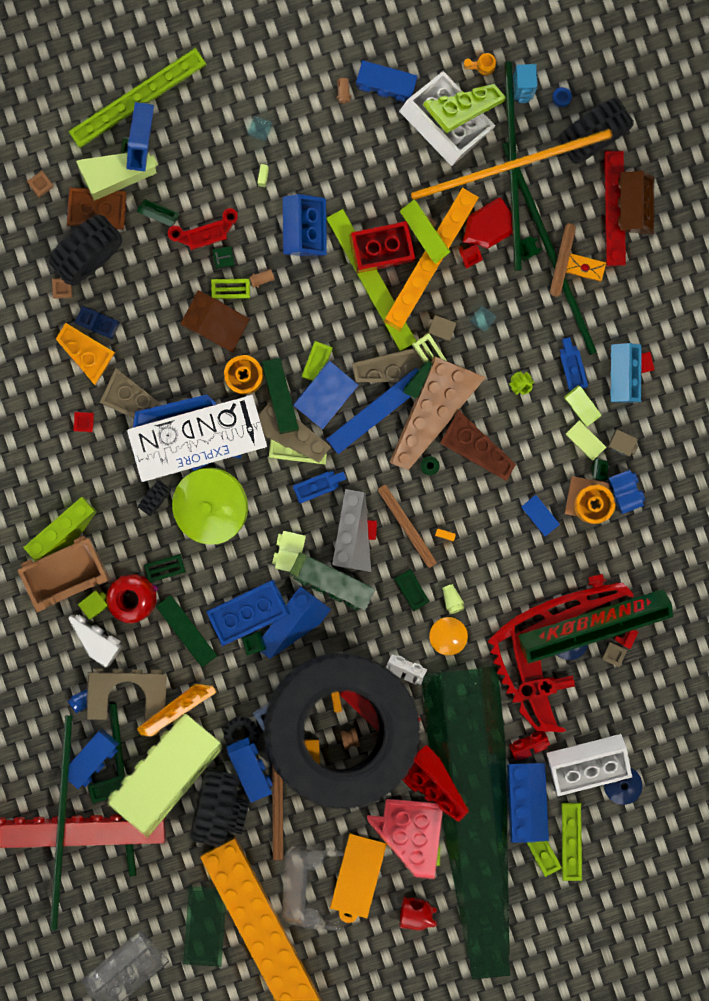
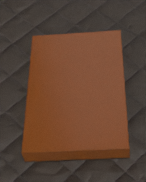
M69 187L67 226L78 227L87 219L93 218L95 215H102L108 219L116 230H124L127 191H116L94 201L89 189Z

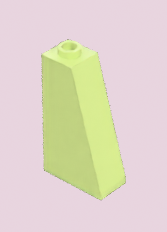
M149 152L146 172L126 169L127 153L76 161L94 201L156 174V166H158L154 155L150 156Z

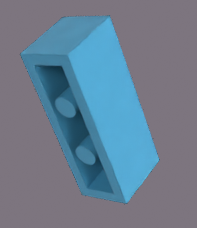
M536 64L517 65L513 75L514 101L518 100V103H528L530 100H533L537 89Z
M625 343L611 345V402H641L640 344Z

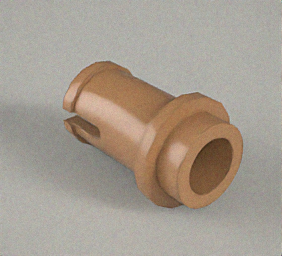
M339 78L337 79V100L342 104L349 103L352 98L349 93V79Z
M271 269L258 274L253 273L249 277L252 287L257 288L261 284L275 280Z

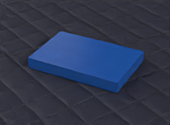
M328 361L294 402L293 406L323 430L358 387V384L331 361Z

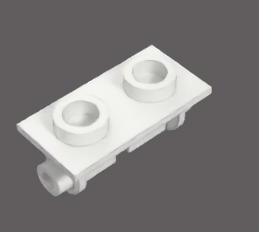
M393 654L386 666L387 669L399 678H401L403 672L406 673L404 680L415 685H421L423 677L427 672V669L423 668L420 664L411 663L402 656H395Z

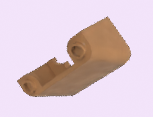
M85 536L79 537L74 540L75 544L33 563L30 559L20 564L22 568L17 571L36 612L110 579L90 538L86 539Z

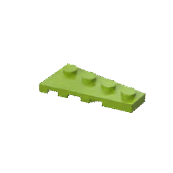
M495 84L475 88L466 93L464 91L458 92L450 97H447V95L442 96L434 101L431 99L426 100L423 106L443 130L448 133L503 103L506 97Z

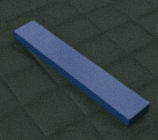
M414 368L326 438L338 454L411 397L404 394L402 390L418 369Z

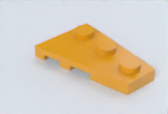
M65 323L56 340L96 386L115 352Z

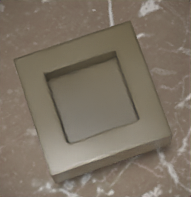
M609 642L602 660L620 667L627 650Z

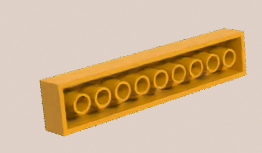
M236 836L225 841L223 846L214 847L201 854L200 858L275 1001H322Z

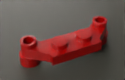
M228 208L223 212L222 220L188 231H183L176 225L171 226L168 229V237L173 242L189 246L191 251L227 240V234L237 222L238 214L236 210ZM233 215L234 219L228 220V216ZM178 232L179 236L173 237V234Z

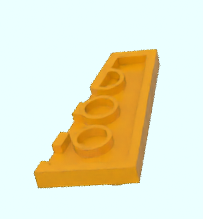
M194 684L139 726L137 730L140 735L154 736L161 728L215 694L214 687Z

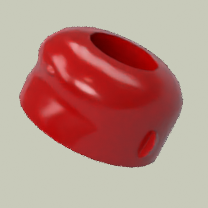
M137 574L120 576L110 585L107 591V610L110 611L114 618L121 622H139L153 612L157 598L156 590L151 582L143 576ZM127 590L134 591L138 596L139 602L135 608L126 606L123 601L124 593Z

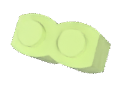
M283 531V534L278 535L276 545H279L280 548L278 553H274L272 564H276L275 569L291 571L299 552L302 553L305 535Z

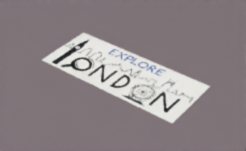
M253 395L127 430L142 482L267 447Z

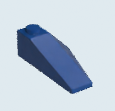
M300 586L286 605L290 615L273 622L262 637L266 650L261 651V653L271 659L320 625L331 608Z

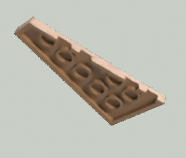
M434 356L431 361L430 371L418 398L414 402L390 463L409 470L486 377Z

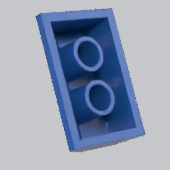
M301 194L283 197V254L293 256L327 255L326 198Z

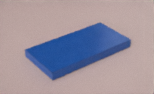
M274 580L206 611L222 646L290 615Z

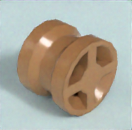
M352 728L348 732L340 731L345 750L351 746H360L356 728Z

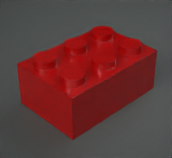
M407 221L352 232L349 235L357 274L411 263L415 260Z

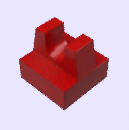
M470 243V247L465 250L463 247L458 248L465 268L483 261L477 244Z
M638 631L626 632L622 638L615 636V641L631 649Z

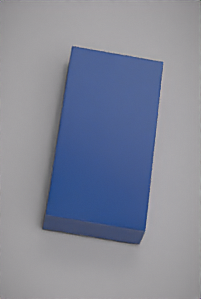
M537 495L521 506L544 537L560 525Z

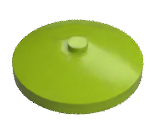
M201 468L185 476L177 485L173 495L172 509L176 523L185 535L196 542L214 545L231 539L242 529L248 514V501L242 485L234 476L218 468Z

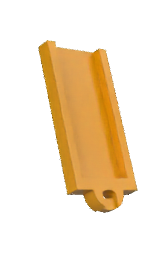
M352 833L349 834L330 909L339 911L342 921L352 923L358 916L368 917L387 845L386 842L376 841ZM345 913H348V914H351L352 916L349 917V916H346V915H344V914H345Z

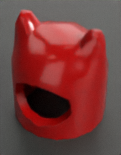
M404 897L399 928L420 931L428 927H436L437 923L433 920V913L437 912L436 907L431 906L428 901L423 899Z

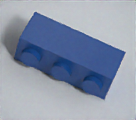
M362 60L356 87H359V90L363 92H370V90L378 92L377 95L381 97L393 96L396 97L397 101L405 103L413 96L418 75Z
M104 729L98 731L69 764L68 781L77 789L82 785L86 787L93 780L90 776L95 771L99 773L105 766L103 763L107 757L111 759L117 753L116 747L119 743Z
M249 738L227 746L228 755L250 802L272 794L271 786H273L270 776H265L263 770H266L262 759L258 760L256 756L258 750L255 743H250Z

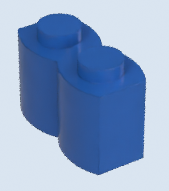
M627 470L607 478L620 514L644 506L645 497L642 490L638 491L636 484L639 482L635 472L632 473L631 470Z

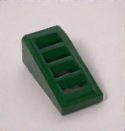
M426 360L403 388L402 392L404 394L418 398L432 366L431 361Z

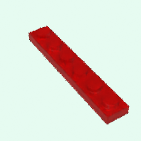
M624 151L604 152L606 266L626 265L625 232L620 230L618 225V217L621 216V209L618 205L621 189H619L618 180L621 178V172H624Z

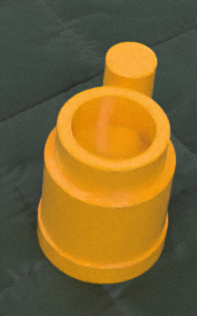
M484 53L477 62L466 59L463 67L465 69H477L482 75H490L495 70L496 59L492 54Z

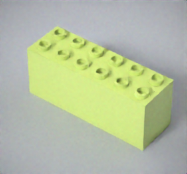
M186 713L175 719L173 728L163 733L160 737L162 741L157 746L151 747L147 753L149 756L135 766L134 769L136 771L133 775H128L123 780L121 789L119 791L115 790L109 797L110 802L108 804L147 838L223 749L221 743Z

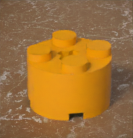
M248 355L232 358L224 369L225 382L234 393L250 395L260 388L263 382V370L258 361ZM247 371L248 378L241 380L239 373Z
M591 485L583 488L577 494L574 501L575 513L582 521L588 524H598L606 521L615 510V501L611 491L601 485ZM597 500L599 507L592 509L590 502Z

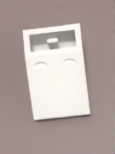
M80 614L70 616L68 619L89 656L105 667L111 666L123 647L119 644L121 641L112 635L106 636L103 634L105 630L99 626L89 625L87 623L89 620Z

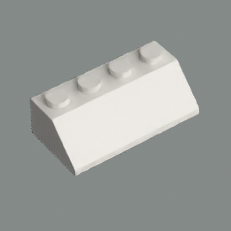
M621 734L547 753L557 796L632 778L627 747Z

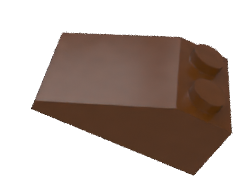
M198 290L180 324L182 327L233 353L250 318Z

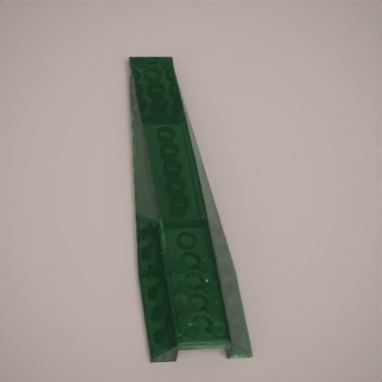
M498 666L448 672L426 673L422 681L429 748L442 761L469 810L459 822L443 812L442 822L467 956L470 960L472 980L510 976L508 957L510 954L506 742L499 675L497 674Z

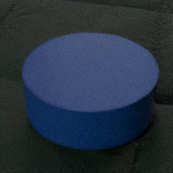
M565 87L557 88L552 96L553 103L558 107L568 106L572 99L570 90Z

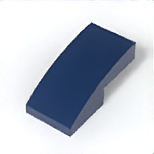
M82 306L75 324L113 340L120 322Z

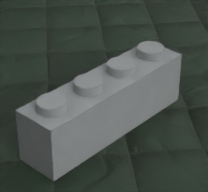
M345 489L332 565L371 572L366 493Z

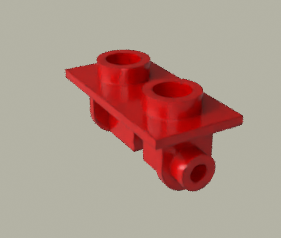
M536 731L530 736L518 739L508 746L513 753L515 761L518 759L521 761L532 755L530 749L533 748L536 754L548 749L547 746H550V742L544 731Z

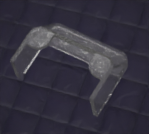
M294 845L287 849L285 854L282 918L285 922L309 929L339 930V921H322L315 909L305 908L307 870L319 869L323 864L324 855L343 856L344 848Z

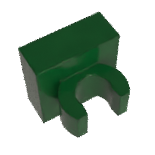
M530 236L521 241V257L523 262L538 255L542 248L537 249L535 242L538 241L537 238L533 239Z

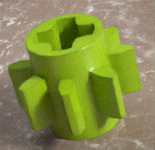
M520 371L511 377L509 385L516 395L519 392L525 395L532 390L534 381L528 372L523 374Z

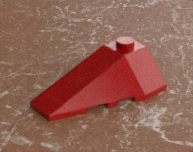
M425 745L414 757L413 765L408 770V774L403 779V782L414 792L418 790L423 793L427 801L433 800L439 804L440 810L459 822L469 810L440 758Z

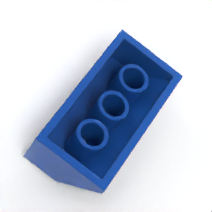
M545 763L508 764L507 787L510 842L549 841Z

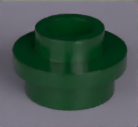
M428 456L422 460L421 470L424 474L431 476L439 471L440 464L435 457ZM429 462L434 464V468L431 470L426 466Z

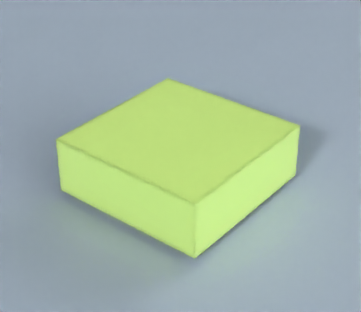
M261 164L258 186L265 187L267 184L268 165Z

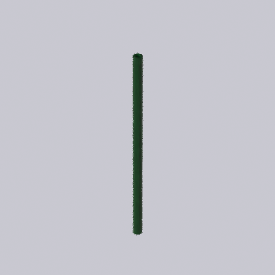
M117 703L109 704L112 735L119 743L116 747L118 751L115 754L117 776L125 774ZM125 844L129 877L137 876L133 844Z

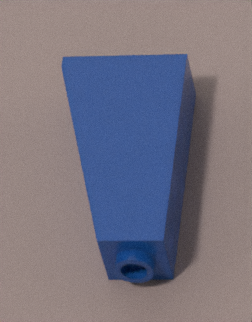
M135 102L128 142L126 169L146 172L154 105Z

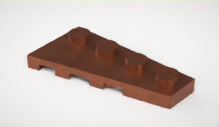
M458 410L440 444L507 481L516 464Z

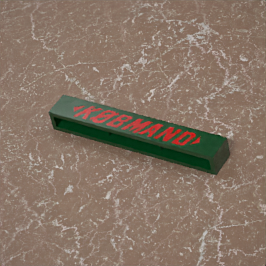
M664 589L518 635L520 648L528 664L672 618V602Z

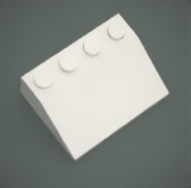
M443 71L411 96L399 112L453 166L481 141L495 125L483 113L448 133L443 130L423 106L426 100L431 99L434 101L442 96L447 95V97H450L458 92H462Z

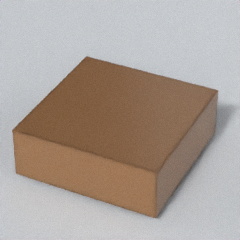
M43 171L27 181L39 198L54 187Z
M52 279L53 299L73 298L72 285L66 284L62 279Z

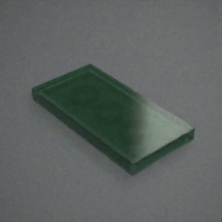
M189 886L183 964L222 967L226 906L217 888Z

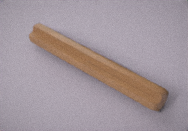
M568 223L564 228L550 288V294L553 296L561 295L576 231V225Z

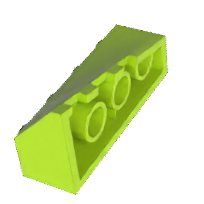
M81 497L23 548L34 561H37L75 544L74 540L79 538L97 511L84 497Z

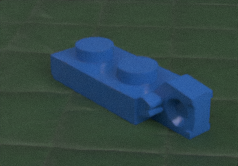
M570 337L562 339L563 349L560 350V358L568 390L570 392L578 385L582 389L587 388L588 383L580 351L577 349V346L572 347Z
M333 471L326 472L294 485L293 489L299 504L335 490L339 487L338 483L347 478L344 472L334 475Z

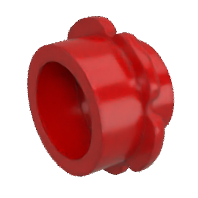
M603 574L588 577V585H592L593 588L604 586L603 582L606 581Z

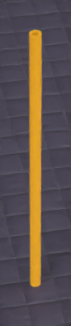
M610 130L603 131L412 192L411 196L413 200L611 138L612 134Z

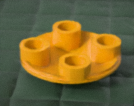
M444 617L433 624L429 638L432 647L438 653L455 655L465 647L468 633L460 620L453 617Z

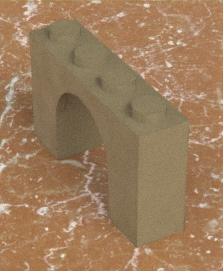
M92 668V672H88L86 719L107 720V702L111 689L121 682L129 681L136 683L142 689L145 697L144 720H149L166 706L167 674H163L162 670H150V673H143L142 669H131V673H123V669H112V672H104L102 668Z

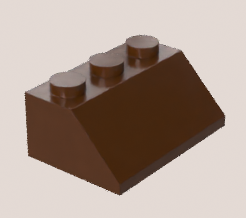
M644 171L621 172V178L618 180V186L621 189V197L618 199V205L621 209V216L618 217L620 230L626 233L654 234V177Z

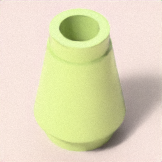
M453 584L443 587L446 610H449L450 614L464 610L463 605L465 603Z

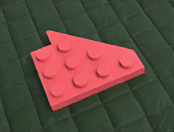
M386 799L384 817L367 815V821L415 877L435 879L443 811L440 810L439 804Z

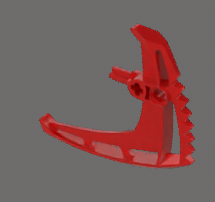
M624 583L590 588L546 601L513 618L488 640V643L494 645L490 653L498 656L493 663L501 666L497 674L504 675L501 683L509 685L506 693H514L512 702L521 703L519 712L536 731H566L565 728L557 726L548 695L556 694L557 690L575 687L573 675L554 679L553 676L544 678L541 660L527 663L520 648L518 635L574 618L597 606L623 596L634 597L631 590ZM613 590L617 591L615 594L598 599H587L589 595ZM577 600L580 602L579 605L555 615L548 611V609L568 601ZM537 614L544 617L542 621L515 634V626ZM510 636L522 682L517 689H515L508 675L498 645L499 642ZM545 681L547 684H550L547 692L541 689V685ZM525 685H529L532 689L531 694L528 696L522 694V687ZM525 699L529 700L539 726H536L523 704Z

